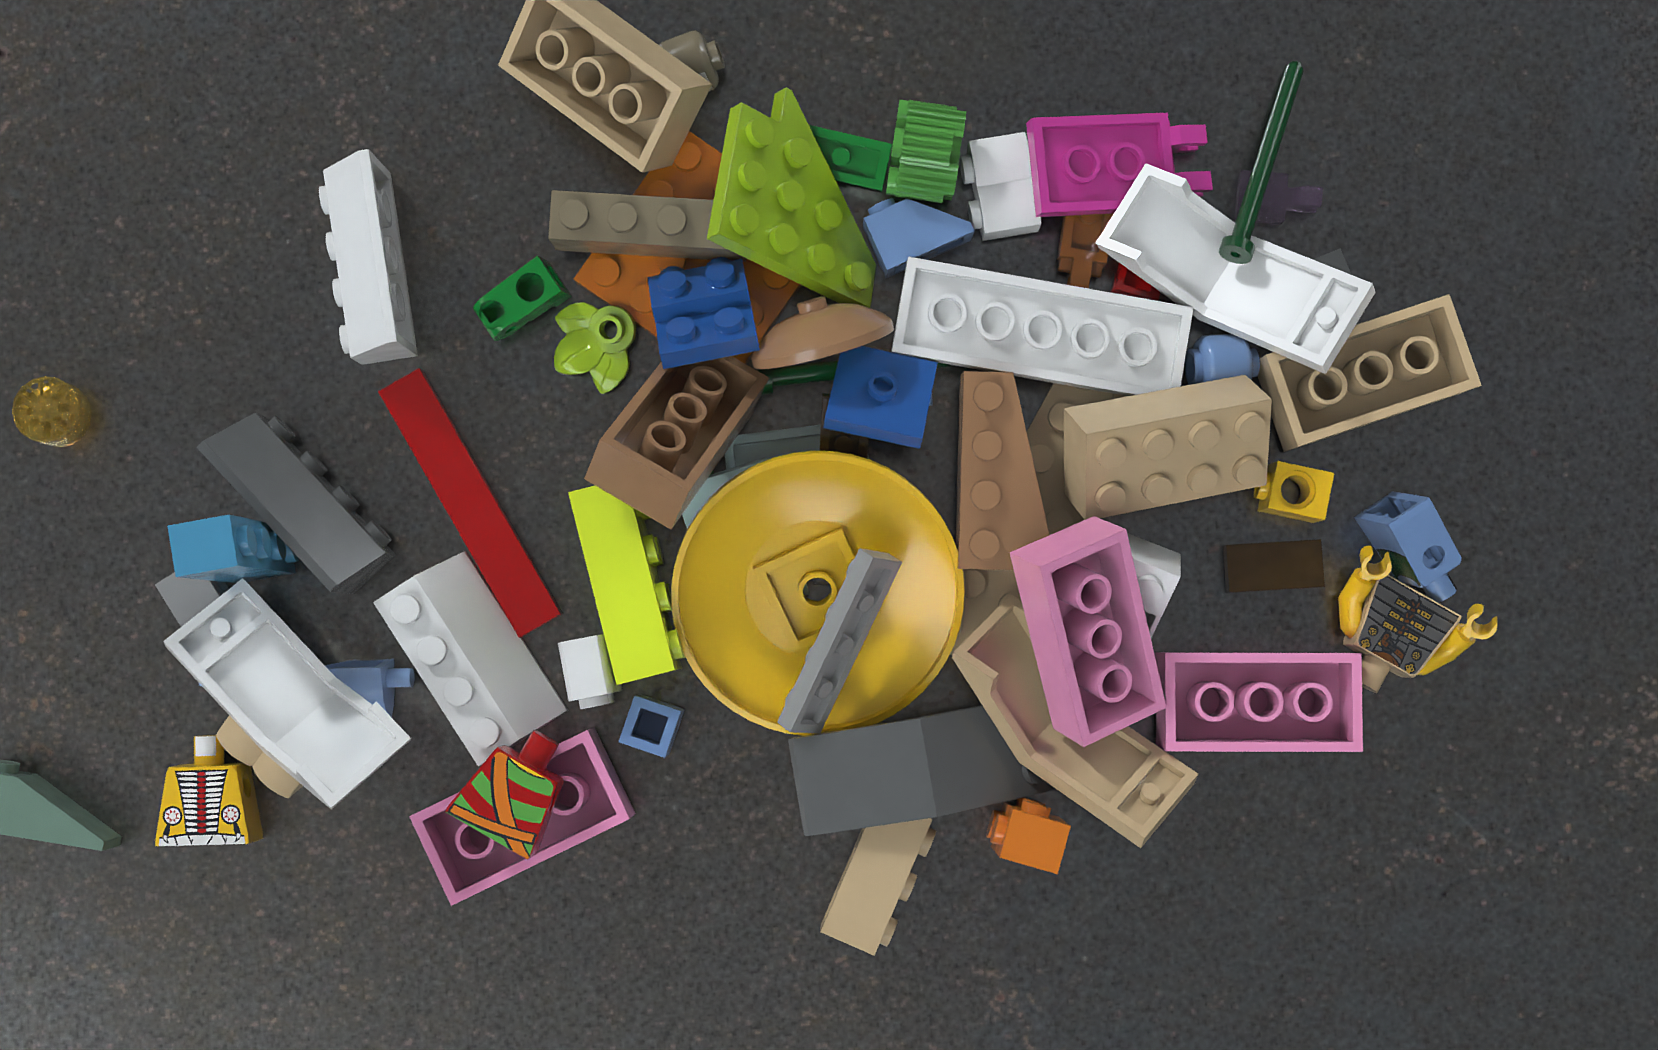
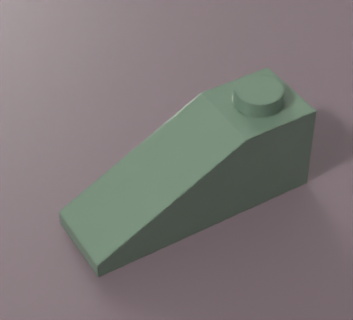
M0 760L1 835L99 851L120 846L121 835L36 773L19 771L20 763Z

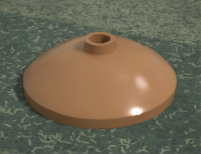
M825 297L813 298L798 303L799 313L773 326L760 341V350L753 352L751 360L755 369H771L824 358L860 347L894 331L893 322L884 313L859 304L836 303L827 305Z

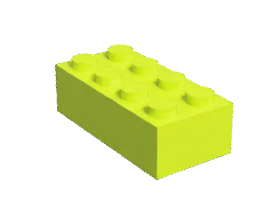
M597 486L568 492L616 685L682 669L680 659L685 658L678 631L677 629L672 630L668 612H672L671 588L669 583L665 584V581L660 582L656 567L664 564L658 538L654 537L653 534L648 535L645 520L650 519V517Z

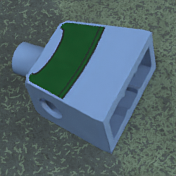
M1392 491L1354 517L1382 560L1385 553L1389 552L1392 565L1391 573L1395 579L1405 584L1423 588L1427 597L1438 603L1456 593L1457 587L1448 572L1460 565L1462 558L1429 497Z

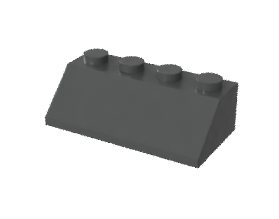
M253 413L203 440L197 446V449L330 592L355 594L396 556L387 546L392 539L386 531L374 520L367 524L355 511L360 506L357 500L341 485L335 489L323 477L328 471L326 467L310 451L307 450L302 454L294 446L291 440L296 437L295 434L277 416L270 420L268 417Z

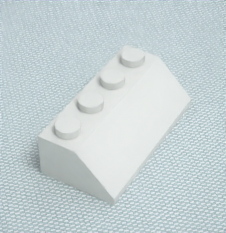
M369 149L359 150L323 170L325 186L319 187V198L325 215H330L332 232L326 233V246L330 259L332 261L336 260L339 278L333 279L332 286L336 304L338 307H343L345 325H340L339 327L342 349L345 354L350 353L351 359L364 365L415 357L418 354L391 173Z
M466 551L414 575L373 602L478 766H481L497 747L506 745L512 748L529 737L533 730L538 731L568 711L523 639L518 637L498 600Z

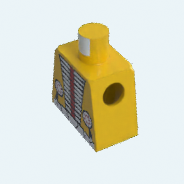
M216 735L194 736V764L171 766L166 772L155 846L249 844L263 839L251 766L244 763H224V748Z

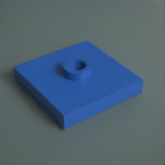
M865 346L841 352L823 428L920 449L938 362Z

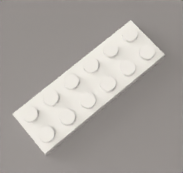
M908 257L891 352L938 363L989 372H1013L1014 376L1133 396L1181 386L1193 307Z

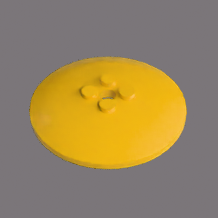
M806 451L774 457L744 470L726 482L706 501L687 528L680 544L673 570L671 584L673 623L678 631L684 656L696 676L720 702L753 723L788 734L802 736L817 734L789 732L778 724L777 721L785 706V699L794 687L805 664L806 654L814 645L826 620L827 610L835 601L846 578L847 568L856 557L859 548L889 553L900 560L902 564L821 733L874 725L905 708L925 691L946 663L955 645L964 610L963 570L958 569V550L945 521L931 501L916 486L890 468L870 459L834 451ZM813 578H822L830 584L831 590L826 598L815 601L807 598L803 593L805 584Z

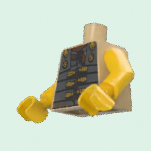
M1364 546L1359 554L1361 568L1354 570L1338 597L1340 629L1345 634L1343 645L1356 653H1362V687L1374 693H1378L1389 671L1405 678H1414L1416 675L1425 676L1456 659L1473 645L1476 639H1488L1497 631V616L1484 625L1474 621L1483 613L1484 606L1482 604L1472 605L1467 613V623H1459L1462 618L1461 615L1391 577L1389 573L1391 572L1392 565L1389 552L1385 553L1381 562L1376 564L1369 563L1373 556L1372 546Z

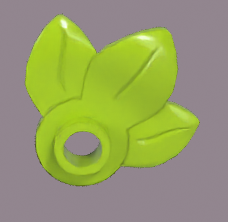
M586 302L568 305L555 317L557 324L567 335L559 342L555 350L554 368L557 372L568 375L584 374L590 371L598 391L601 394L608 393L621 383L629 370L630 362L627 348L635 339V321L626 309L619 306H605L598 309ZM608 321H613L617 326V334L612 339L605 334L604 330Z

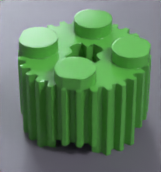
M899 100L886 194L942 203L943 200L952 201L958 175L966 111L957 110V107L913 100Z

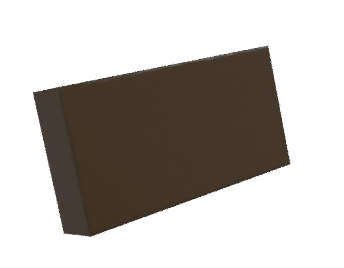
M1321 539L1223 545L1226 593L1325 587Z

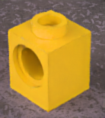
M1281 461L1268 464L1267 485L1254 488V498L1260 499L1257 511L1310 523L1323 521L1326 518L1334 473ZM1285 479L1295 481L1300 488V498L1296 504L1287 502L1282 496L1281 486Z

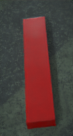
M418 368L379 390L378 393L518 637L523 638L562 615L563 613L423 370Z

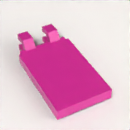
M1168 113L1031 118L1026 123L1036 217L1115 213L1145 164L1187 179L1192 192L1199 197L1203 196V192L1213 190L1211 171L1175 173L1173 153L1195 152L1198 150V146H1204L1208 143L1206 124L1170 126Z

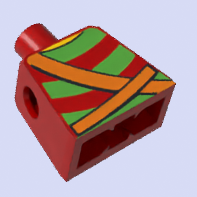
M533 730L520 753L506 745L497 747L451 801L445 812L523 858L530 859L540 847L564 782L563 778L546 769L559 743L547 735Z

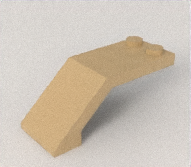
M1010 594L953 652L952 659L1018 762L1141 848L1194 785L1198 776L1197 772L1129 726L1085 747L1053 729L1022 601L1013 594Z

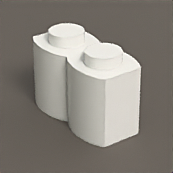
M1021 132L969 141L967 155L960 156V168L963 183H972L975 200L968 201L969 221L974 230L980 229L982 241L1038 232L1041 226V217H1036L1029 146L1026 133Z
M604 634L558 643L568 701L579 700L580 709L615 702L613 693L623 690L621 684L616 685Z

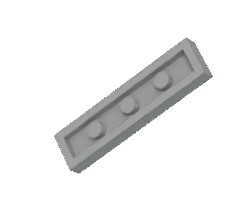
M859 548L856 557L849 564L846 578L835 601L827 610L826 620L814 645L806 654L805 664L794 687L785 699V706L777 721L778 724L789 732L821 733L902 564L900 560L891 554Z

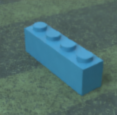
M229 514L167 526L175 577L237 583L242 578L246 582L296 573L294 562L299 561V558L266 522Z

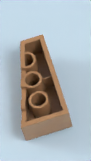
M964 371L960 375L956 512L958 569L1014 570L1010 552L1049 536L1014 373Z

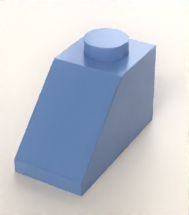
M890 198L879 202L869 208V216L863 218V230L885 278L904 271L908 257L929 260L970 242L974 234L971 222L910 199L895 203L894 199Z

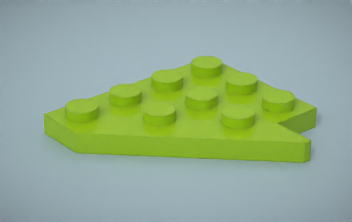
M786 87L774 94L771 117L742 102L730 108L707 240L833 301L859 304L870 308L877 265L792 90Z

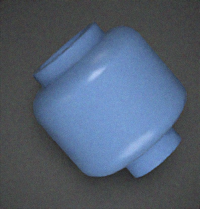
M1231 333L1201 336L1194 343L1193 348L1187 350L1184 362L1185 375L1189 385L1246 375L1252 380V377L1258 376L1260 370V359L1255 348L1250 349L1247 340Z

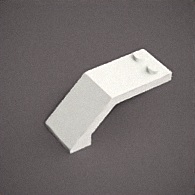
M1145 164L1097 240L1098 248L1176 304L1193 307L1192 315L1197 319L1326 374L1374 296L1375 289L1373 283L1254 236H1251L1250 241L1254 243L1255 251L1249 263L1236 264L1225 260L1220 256L1219 248L1222 239L1225 236L1232 235L1235 222L1192 192L1187 179Z
M243 578L163 641L165 647L258 747L331 810L411 741L409 735L377 701L372 705L336 678Z

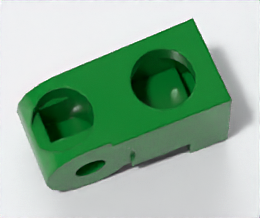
M537 255L481 297L474 304L473 310L492 339L499 341L515 333L528 321L534 320L551 307L559 306L571 298L572 295L550 262Z

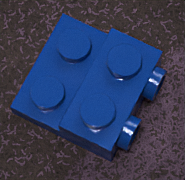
M717 257L710 260L706 266L687 270L677 266H670L663 269L659 275L647 277L663 369L760 350L742 259L731 261L725 257Z

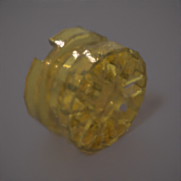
M44 376L32 379L20 388L13 401L12 415L16 427L24 436L46 446L62 448L76 443L85 435L91 423L92 410L88 398L80 389L59 378ZM38 383L36 389L31 387L33 384Z

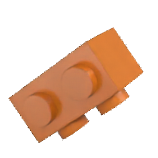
M1022 797L1017 799L1016 804L1007 801L1003 802L1001 811L993 810L986 837L990 838L991 847L999 858L1058 874L1071 825L1059 816L1050 814L1052 808L1047 807L1045 803Z

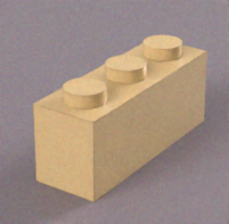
M932 818L862 828L822 920L821 933L874 956L879 944L888 946L898 923V919L891 917L898 899L906 902L916 882L917 875L910 872L918 854L926 857L934 840L936 830L930 828Z

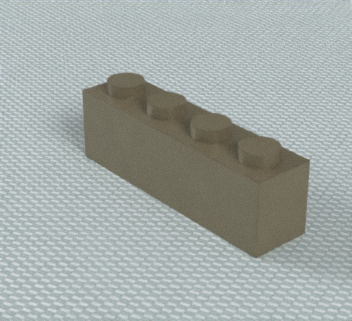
M552 190L548 239L557 251L706 260L725 257L731 261L742 259L743 262H746L745 257L707 240L714 200Z

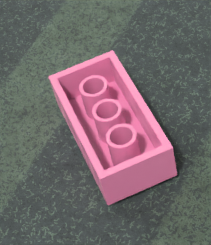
M1093 516L1010 552L1053 729L1085 747L1165 709V699L1127 530Z
M1155 652L1156 664L1166 704L1165 709L1156 713V745L1164 751L1363 752L1362 653Z
M595 727L559 743L557 750L548 763L546 769L563 778L564 782L540 847L536 854L528 860L446 813L445 810L458 793L409 816L451 906L623 823L636 814Z

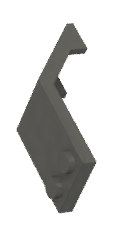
M983 705L914 719L827 731L820 734L788 739L804 836L935 818L1057 790L1018 762Z

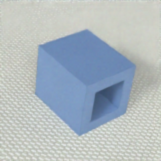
M642 694L634 695L619 743L666 758L670 755L685 709Z

